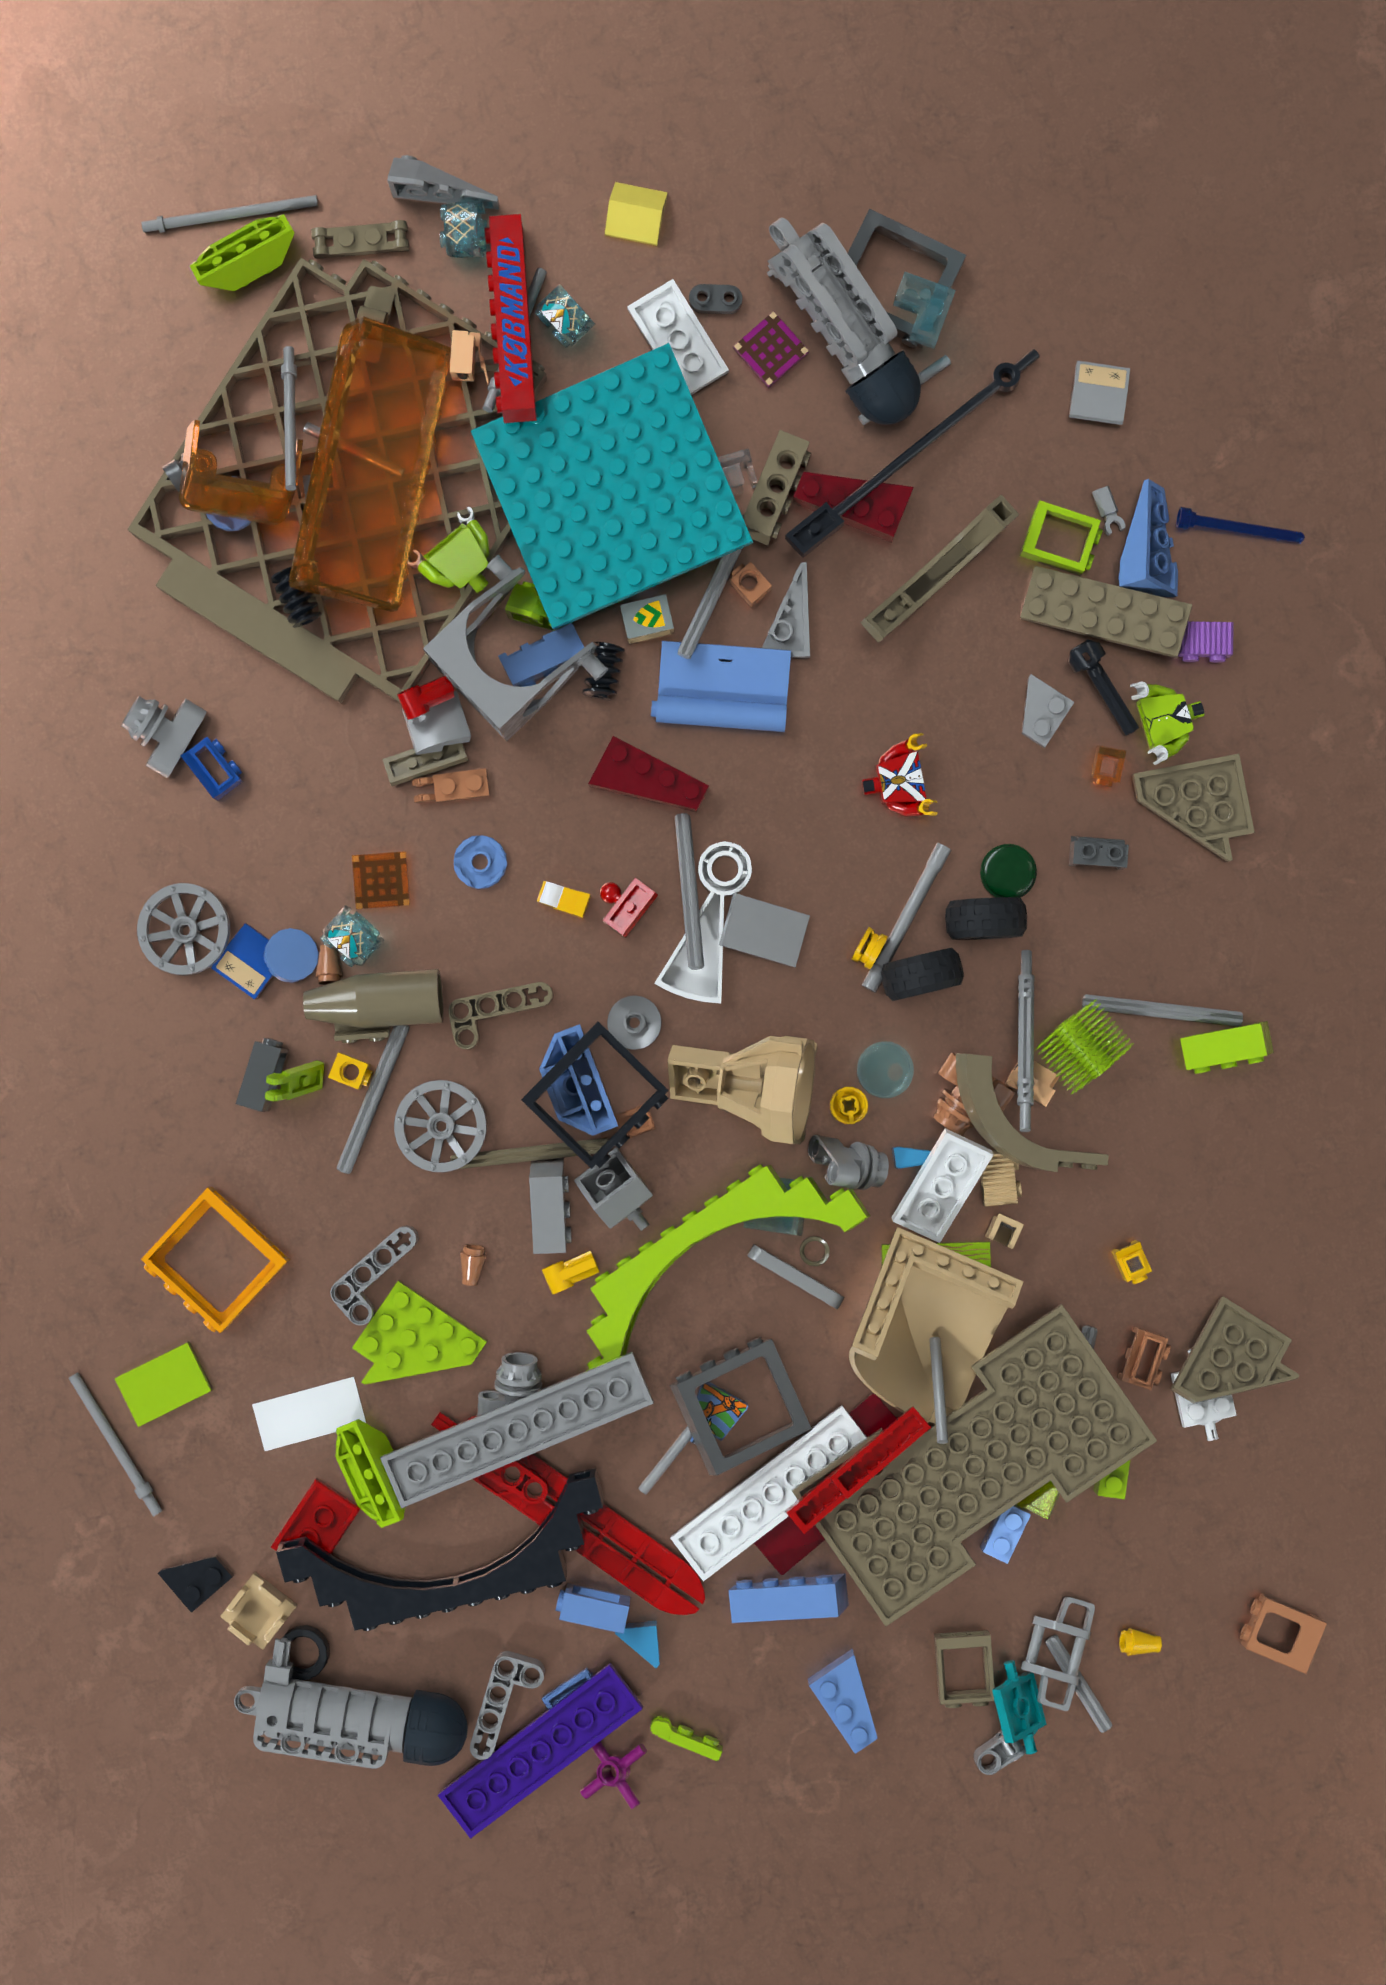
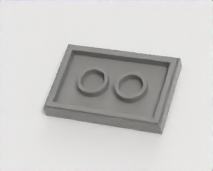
M733 893L719 945L787 966L796 967L810 915Z

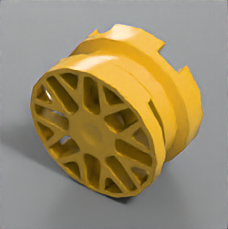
M868 927L851 960L856 963L860 961L864 963V967L871 969L888 936L884 934L878 935L874 929ZM867 938L870 939L867 945L865 946L863 953H860Z
M843 1087L832 1095L830 1111L837 1121L844 1124H855L865 1117L868 1111V1101L861 1090L854 1087Z

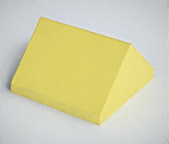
M615 182L609 199L605 236L657 246L668 192Z

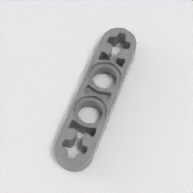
M753 1244L747 1255L752 1260L836 1309L840 1307L845 1298Z

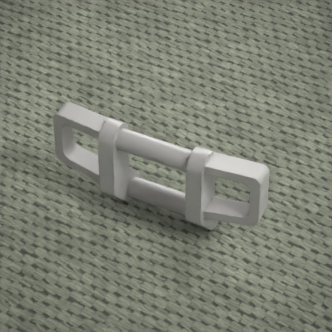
M1065 1597L1055 1621L1034 1616L1032 1624H1035L1028 1653L1026 1660L1022 1661L1020 1669L1041 1675L1037 1698L1040 1704L1063 1711L1069 1710L1075 1688L1079 1682L1077 1675L1086 1640L1090 1639L1091 1635L1090 1629L1095 1611L1094 1604L1072 1597ZM1071 1603L1083 1606L1087 1610L1083 1629L1063 1624L1068 1606ZM1045 1628L1076 1636L1067 1673L1036 1665ZM1048 1677L1069 1683L1062 1704L1046 1700Z

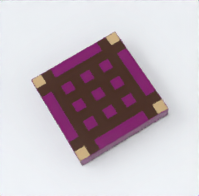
M774 311L733 346V349L768 388L809 353V350Z

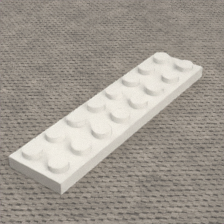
M841 1405L674 1533L670 1539L704 1582L788 1517L785 1510L798 1500L792 1492L794 1487L866 1439L867 1436L843 1405Z

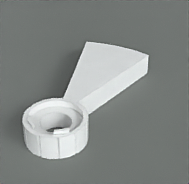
M726 841L709 846L700 857L698 866L700 881L710 891V894L699 910L704 968L691 970L688 967L686 936L684 934L654 983L671 993L688 999L721 1004L723 961V946H720L719 942L724 925V896H731L733 893H738L744 889L752 874L751 860L747 852L741 846ZM729 856L737 862L738 873L731 881L723 882L716 879L713 875L712 865L718 857Z

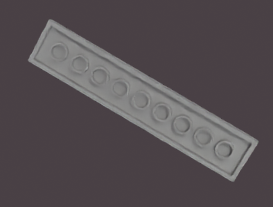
M630 1352L381 1456L380 1459L401 1508H404L652 1405L654 1401L634 1353Z

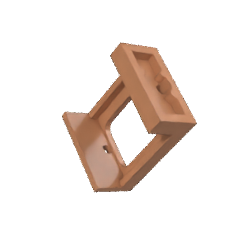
M1261 1593L1259 1599L1256 1598L1251 1606L1250 1614H1252L1249 1624H1245L1241 1630V1644L1247 1650L1307 1674L1327 1623L1317 1616L1305 1614L1274 1601ZM1268 1612L1280 1615L1300 1625L1299 1633L1289 1653H1284L1257 1641L1258 1632Z

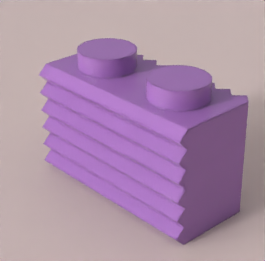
M1188 621L1178 656L1183 657V662H1198L1199 657H1209V662L1219 663L1226 662V658L1233 655V622Z

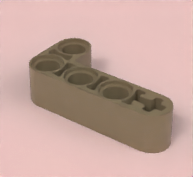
M536 982L454 1000L450 1004L448 1011L456 1045L466 1050L473 1049L478 1045L480 1041L478 1020L549 1005L553 1000L552 988L546 983ZM539 987H542L543 991H548V995L544 997L543 1002H540L538 998L529 999L532 1004L527 1006L525 989H529L528 994L537 993ZM513 992L519 993L522 998L521 1004L516 1008L510 1007L507 1003L508 996ZM486 998H492L495 1002V1009L491 1013H484L481 1009V1003ZM460 1003L466 1004L469 1009L468 1015L463 1019H459L455 1015V1007ZM464 1030H471L474 1034V1040L470 1045H464L460 1041V1035Z

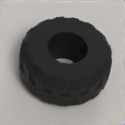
M1017 897L953 900L949 902L946 908V931L952 940L1022 937L1027 929L1026 905L1021 898Z
M953 948L883 964L881 971L886 996L892 1001L962 984L964 977L959 953Z

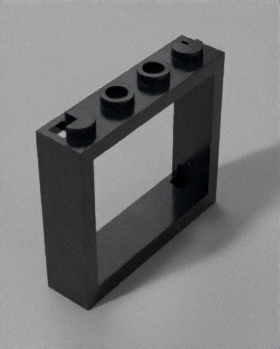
M598 1021L521 1100L592 1169L595 1165L601 1168L611 1158L608 1152L614 1146L618 1149L621 1148L630 1138L627 1134L633 1126L639 1129L649 1119L646 1113L653 1106L658 1110L669 1099L665 1095L669 1090ZM602 1036L657 1091L591 1156L536 1101Z

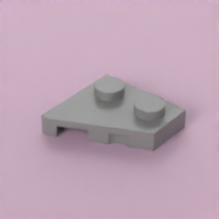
M1031 674L1027 680L1028 686L1022 734L1045 748L1074 704V701Z

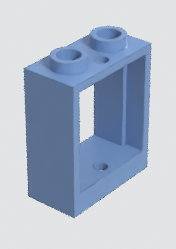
M567 1583L566 1590L560 1589L555 1611L561 1612L559 1620L624 1634L631 1597Z

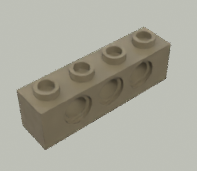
M779 430L743 517L751 538L765 545H769L771 537L777 538L782 523H779L778 520L781 513L787 514L792 502L791 499H788L791 490L796 491L802 477L798 475L800 467L806 468L811 456V452L807 451L809 441ZM783 461H787L791 463L793 467L790 469H785L781 467L780 463ZM779 485L783 491L779 493L773 492L770 486ZM764 508L770 509L773 515L764 516L760 510Z

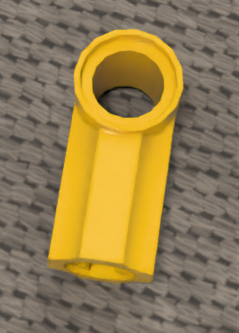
M591 1251L565 1262L564 1260L542 1269L552 1295L574 1286V1283L600 1272Z

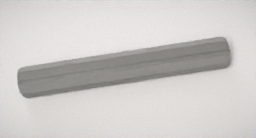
M1053 1635L1045 1641V1644L1063 1673H1067L1071 1656L1058 1635ZM1078 1671L1077 1677H1079V1682L1075 1692L1101 1733L1106 1732L1113 1726L1112 1722L1081 1672Z

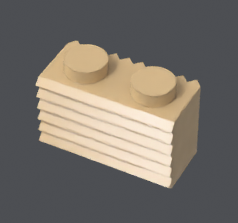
M992 1150L994 1155L980 1176L983 1206L1017 1204V1197H1022L1021 1183L1016 1181L1015 1170H1019V1164L1006 1158L996 1150Z

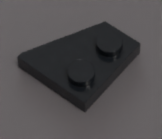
M217 1555L170 1568H163L158 1572L159 1576L191 1613L234 1576Z

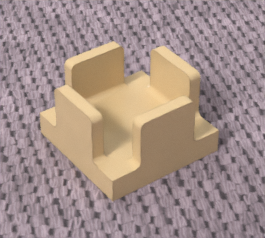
M254 1572L220 1617L230 1624L228 1630L249 1646L253 1642L263 1650L297 1607V1604Z

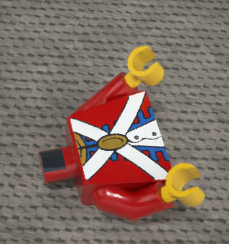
M923 733L913 734L909 739L893 745L880 757L879 764L875 766L876 777L861 780L864 795L879 793L881 804H886L889 810L905 817L923 814L936 816L938 812L929 811L930 804L938 802L926 799L918 751H914L927 747V744L919 746L917 743V738L924 735Z

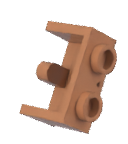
M1134 1326L1132 1332L1136 1334L1131 1348H1128L1125 1358L1127 1361L1123 1373H1118L1117 1378L1121 1381L1152 1390L1153 1385L1158 1386L1161 1380L1162 1370H1159L1162 1359L1166 1360L1168 1358L1171 1345L1167 1344L1168 1338ZM1149 1339L1158 1342V1346L1147 1379L1144 1381L1135 1378L1147 1340Z

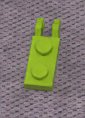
M316 1060L284 1070L282 1073L267 1075L266 1082L271 1085H281V1089L267 1091L265 1099L273 1102L284 1099L290 1100L322 1089L324 1062Z
M658 1715L651 1720L650 1729L655 1736L658 1735L659 1738L719 1761L723 1746L719 1744L720 1741L709 1735H704V1738L693 1734V1729L684 1725H679L678 1728L672 1726L670 1719L667 1717L663 1718Z

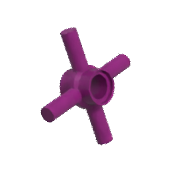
M598 1742L592 1747L601 1761L597 1768V1778L580 1791L581 1795L588 1799L603 1786H617L631 1810L640 1805V1802L626 1779L630 1775V1765L647 1753L646 1747L643 1744H639L624 1757L610 1756L602 1742ZM611 1766L616 1770V1777L611 1773Z

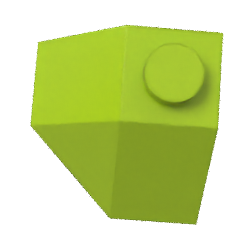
M523 581L522 585L516 584L505 607L508 619L555 631L549 622L535 585Z

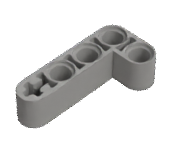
M406 1225L396 1229L331 1287L330 1295L332 1300L355 1325H365L375 1315V1307L363 1291L418 1243V1232L412 1226ZM400 1232L403 1234L409 1232L411 1234L409 1238L411 1244L409 1245L406 1242L396 1249L393 1245L402 1238ZM381 1249L390 1251L392 1259L389 1263H382L379 1260L378 1253ZM360 1267H367L371 1271L369 1281H362L358 1277V1269ZM344 1284L350 1288L351 1294L348 1299L339 1297L337 1293L339 1285ZM358 1305H363L368 1309L369 1314L366 1319H359L356 1316L355 1309Z
M511 1651L501 1652L497 1656L470 1743L471 1754L476 1759L485 1760L493 1754L513 1685L534 1689L542 1684L545 1676V1667L541 1661ZM503 1660H509L512 1662L514 1669L509 1672L503 1671L499 1663ZM529 1668H535L539 1671L540 1676L537 1679H529L525 1671ZM500 1686L505 1690L506 1695L497 1698L492 1694L491 1689ZM486 1713H494L498 1721L494 1724H489L484 1720L483 1716ZM483 1733H489L485 1749H480Z

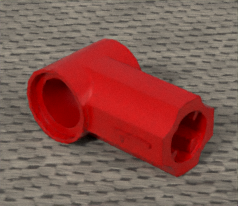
M446 676L437 678L422 686L417 685L397 694L407 720L429 712V708L455 697L453 686Z

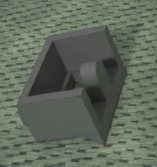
M1071 836L1069 866L1080 864L1117 867V870H1123L1127 868L1129 845L1125 844V840Z

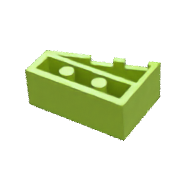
M1268 1021L1180 1038L1186 1070L1194 1069L1195 1074L1211 1071L1210 1066L1221 1064V1069L1238 1066L1237 1061L1245 1059L1248 1060V1064L1265 1061L1264 1056L1274 1053Z

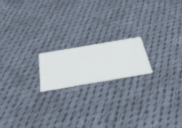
M354 1377L252 1404L264 1451L334 1433L336 1428L357 1419L366 1423Z

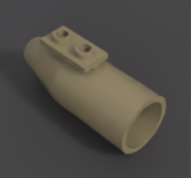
M439 969L357 974L305 991L303 994L305 1018L334 1024V1039L343 1043H354L358 1039H369L374 1042L382 1041L385 1037H389L391 1026L443 1023L444 1008Z

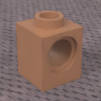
M752 562L746 566L742 563L731 573L733 576L730 579L731 586L751 608L772 590V585ZM745 577H753L757 585L752 589H746L741 582Z

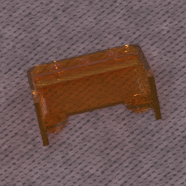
M194 420L187 427L179 491L181 505L190 511L271 525L283 522L288 516L296 491L285 489V464L278 465L273 469L270 483L216 474L217 459L214 454L208 450L197 448L200 421ZM303 439L296 440V488L299 481Z

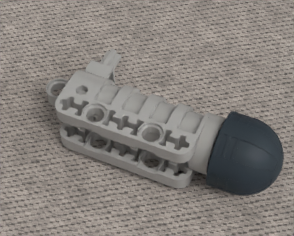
M779 218L769 226L770 235L780 249V252L768 260V267L770 269L767 272L768 276L774 275L775 278H779L783 282L785 287H791L798 298L795 302L801 310L805 308L813 320L811 326L816 333L821 332L828 343L826 346L831 356L836 355L843 365L841 371L849 383L852 384L845 392L850 396V399L861 414L870 421L883 425L903 421L913 413L918 405L921 384L914 365L909 361L910 359L905 355L904 350L895 354L888 343L897 336L895 324L833 230L827 224L821 223L802 237H799L788 220Z
M287 1638L275 1639L273 1659H270L265 1666L262 1688L245 1686L238 1691L234 1699V1705L239 1712L256 1716L253 1742L259 1750L377 1769L385 1763L389 1751L403 1753V1762L437 1766L453 1759L461 1751L467 1738L468 1726L464 1711L455 1700L444 1694L416 1690L412 1698L293 1679L294 1663L289 1662L291 1641L287 1640ZM244 1693L251 1694L255 1699L254 1705L250 1707L244 1706L240 1701L241 1695ZM265 1734L267 1737L272 1739L269 1741V1743L264 1742V1737L260 1736ZM287 1741L301 1742V1746L292 1748L287 1744ZM306 1743L310 1744L308 1750L304 1749ZM318 1746L325 1747L323 1752L318 1751ZM333 1748H335V1754H331ZM341 1750H353L355 1754L347 1757L342 1754ZM360 1752H361V1753H364L363 1756H362V1759H361V1758H358L359 1755H360ZM372 1755H382L377 1760L372 1759Z

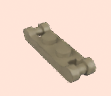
M397 220L391 223L311 229L312 239L315 240L313 257L332 258L409 250V240L406 239L405 232L408 231L407 221ZM395 233V240L388 241L387 234ZM325 239H333L334 246L327 247Z

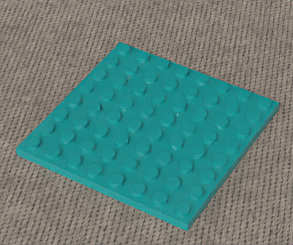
M670 343L536 401L537 421L504 423L502 416L471 430L553 630L753 544V540Z

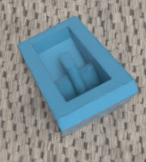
M657 1621L626 1623L624 1634L615 1632L620 1639L652 1666L657 1668L660 1665Z

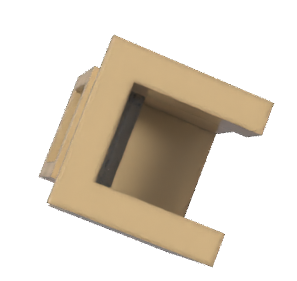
M999 1213L993 1217L985 1237L1013 1249L1024 1224Z

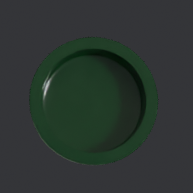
M999 845L990 850L981 863V882L987 892L995 898H1021L1032 889L1036 881L1037 868L1035 861L1026 849L1018 845Z

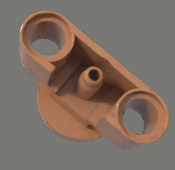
M951 1052L938 1074L956 1085L953 1091L944 1088L942 1093L946 1098L940 1097L938 1099L937 1111L933 1118L947 1129L963 1136L974 1125L960 1097L956 1076V1054ZM992 1076L995 1096L1003 1112L1016 1092Z

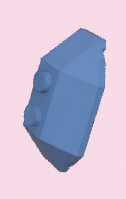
M580 1024L554 1034L539 1068L542 1078L584 1036ZM589 1047L547 1091L558 1120L594 1136L618 1127V1123Z

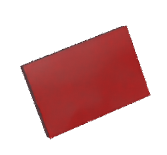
M316 1478L273 1542L271 1548L277 1551L280 1542L307 1537L331 1554L360 1511V1508L357 1504Z

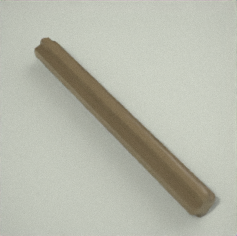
M609 1138L577 1142L589 1154H595ZM565 1143L479 1152L472 1161L459 1169L578 1155ZM452 1155L450 1161L457 1159V1155Z

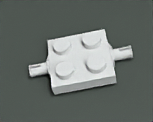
M1179 1372L1171 1373L1172 1383H1174ZM1175 1393L1182 1427L1204 1425L1207 1441L1219 1439L1215 1423L1225 1418L1237 1416L1232 1395L1193 1404Z

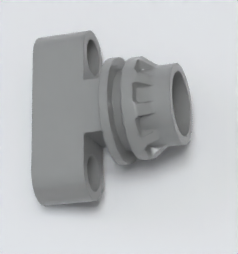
M138 696L123 720L121 727L128 730L131 738L135 741L139 737L142 738L140 745L144 747L151 738L158 742L146 766L168 778L207 711L185 699L172 721L164 717L168 709L167 705L164 704L162 708H159L157 700H145Z
M813 1135L809 1141L808 1155L813 1163L828 1166L827 1175L825 1174L824 1178L829 1185L866 1190L870 1187L878 1188L884 1184L889 1170L888 1157L885 1153L878 1152L874 1146L855 1142L847 1148L843 1146L839 1139L820 1135Z
M522 1352L505 1354L502 1357V1365L496 1371L494 1387L497 1391L487 1390L478 1394L477 1416L541 1390L542 1374L537 1367V1357Z

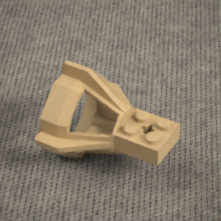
M769 1036L737 1053L673 1045L668 1057L670 1099L718 1105L719 1109L726 1110L756 1125L761 1129L762 1136L770 1141L801 1144L805 1140L806 1124L810 1113L817 1043L814 1040L805 1038Z

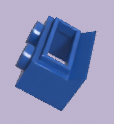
M206 737L180 756L212 798L219 801L243 782L239 776L243 772L233 760L227 761L223 755L226 750L217 739L212 741L209 737ZM206 749L211 752L230 777L221 785L216 782L197 757Z

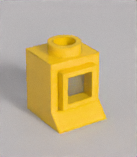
M1134 1240L1131 1242V1245L1125 1248L1111 1251L1124 1281H1132L1133 1284H1137L1148 1279L1147 1273L1152 1272L1139 1241Z

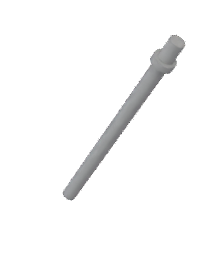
M317 195L169 218L157 216L155 220L142 221L141 223L143 232L159 230L162 233L170 228L318 206Z

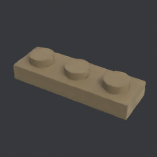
M463 743L444 745L440 752L416 755L413 748L382 760L390 784L395 786L466 762L468 758Z

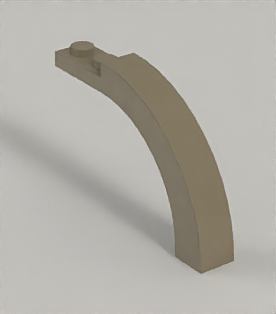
M1000 495L920 571L871 612L861 624L879 643L974 559L1019 516V513Z
M956 1053L957 1084L964 1108L978 1133L997 1152L1020 1165L1052 1172H1058V1167L1073 1168V1163H1081L1082 1169L1097 1170L1098 1165L1108 1166L1109 1155L1048 1149L1023 1137L1009 1123L998 1104L992 1082V1056Z

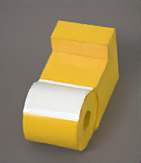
M543 881L537 902L583 919L591 895Z

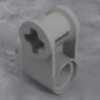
M1001 1730L975 1750L974 1762L982 1773L993 1775L1008 1764L1021 1758L1026 1753L1025 1746H1022L1018 1740L1015 1743H1011L1013 1748H1010L1008 1743H1005ZM986 1754L994 1755L993 1762L988 1766L982 1765V1757Z

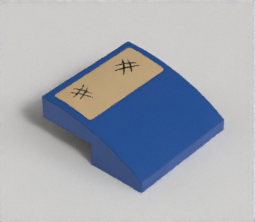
M245 923L227 945L220 959L211 968L253 999H257L270 979L274 977L264 961V950L269 939Z

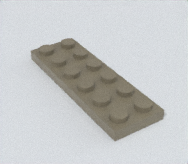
M1035 566L1020 618L1021 620L1178 658L1192 610V604Z

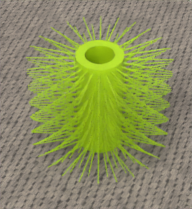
M1090 1002L1076 1014L1067 1018L1054 1029V1032L1049 1034L1050 1036L1045 1038L1035 1048L1036 1051L1051 1038L1053 1039L1041 1050V1053L1052 1047L1042 1059L1058 1049L1048 1059V1063L1057 1056L1059 1057L1054 1061L1055 1065L1061 1059H1064L1055 1068V1072L1060 1067L1062 1068L1066 1065L1061 1070V1075L1067 1069L1069 1071L1067 1075L1065 1073L1062 1081L1070 1075L1068 1084L1074 1078L1076 1079L1074 1084L1072 1082L1069 1090L1073 1085L1075 1087L1079 1082L1081 1083L1076 1089L1074 1088L1075 1093L1080 1087L1082 1089L1090 1080L1096 1079L1115 1063V1060H1119L1118 1058L1122 1054L1124 1055L1132 1045L1131 1043L1120 1052L1119 1050L1121 1047H1124L1126 1040L1121 1045H1118L1120 1039L1121 1041L1123 1040L1125 1034L1114 1043L1112 1041L1118 1037L1119 1031L1114 1036H1111L1113 1031L1115 1032L1118 1028V1025L1107 1034L1104 1032L1108 1028L1110 1029L1112 1022L1107 1027H1104L1107 1023L1105 1019L1099 1026L1097 1025L1106 1014L1104 1013L1100 1018L1094 1019L1100 1012L1102 1013L1104 1008L1089 1017L1099 1007L1098 1004L1093 1009L1087 1011L1080 1019L1078 1018L1093 1005V1002Z

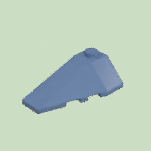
M1146 479L1143 482L1121 556L1120 573L1118 576L1119 587L1160 597L1173 598L1178 596L1177 562L1172 563L1170 547H1174L1173 538H1169L1166 530L1169 514L1165 490L1150 479Z

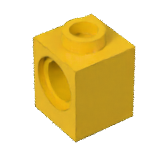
M338 1052L328 1078L360 1090L363 1085L368 1086L373 1071L369 1070L371 1064ZM350 1064L356 1065L359 1069V1075L354 1080H350L345 1073L346 1068Z

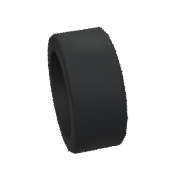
M308 1625L296 1626L289 1630L283 1638H287V1640L292 1642V1640L298 1637H307L312 1639L319 1649L318 1660L313 1666L305 1669L295 1666L293 1668V1679L309 1680L317 1676L327 1664L330 1655L329 1643L325 1635L317 1628Z

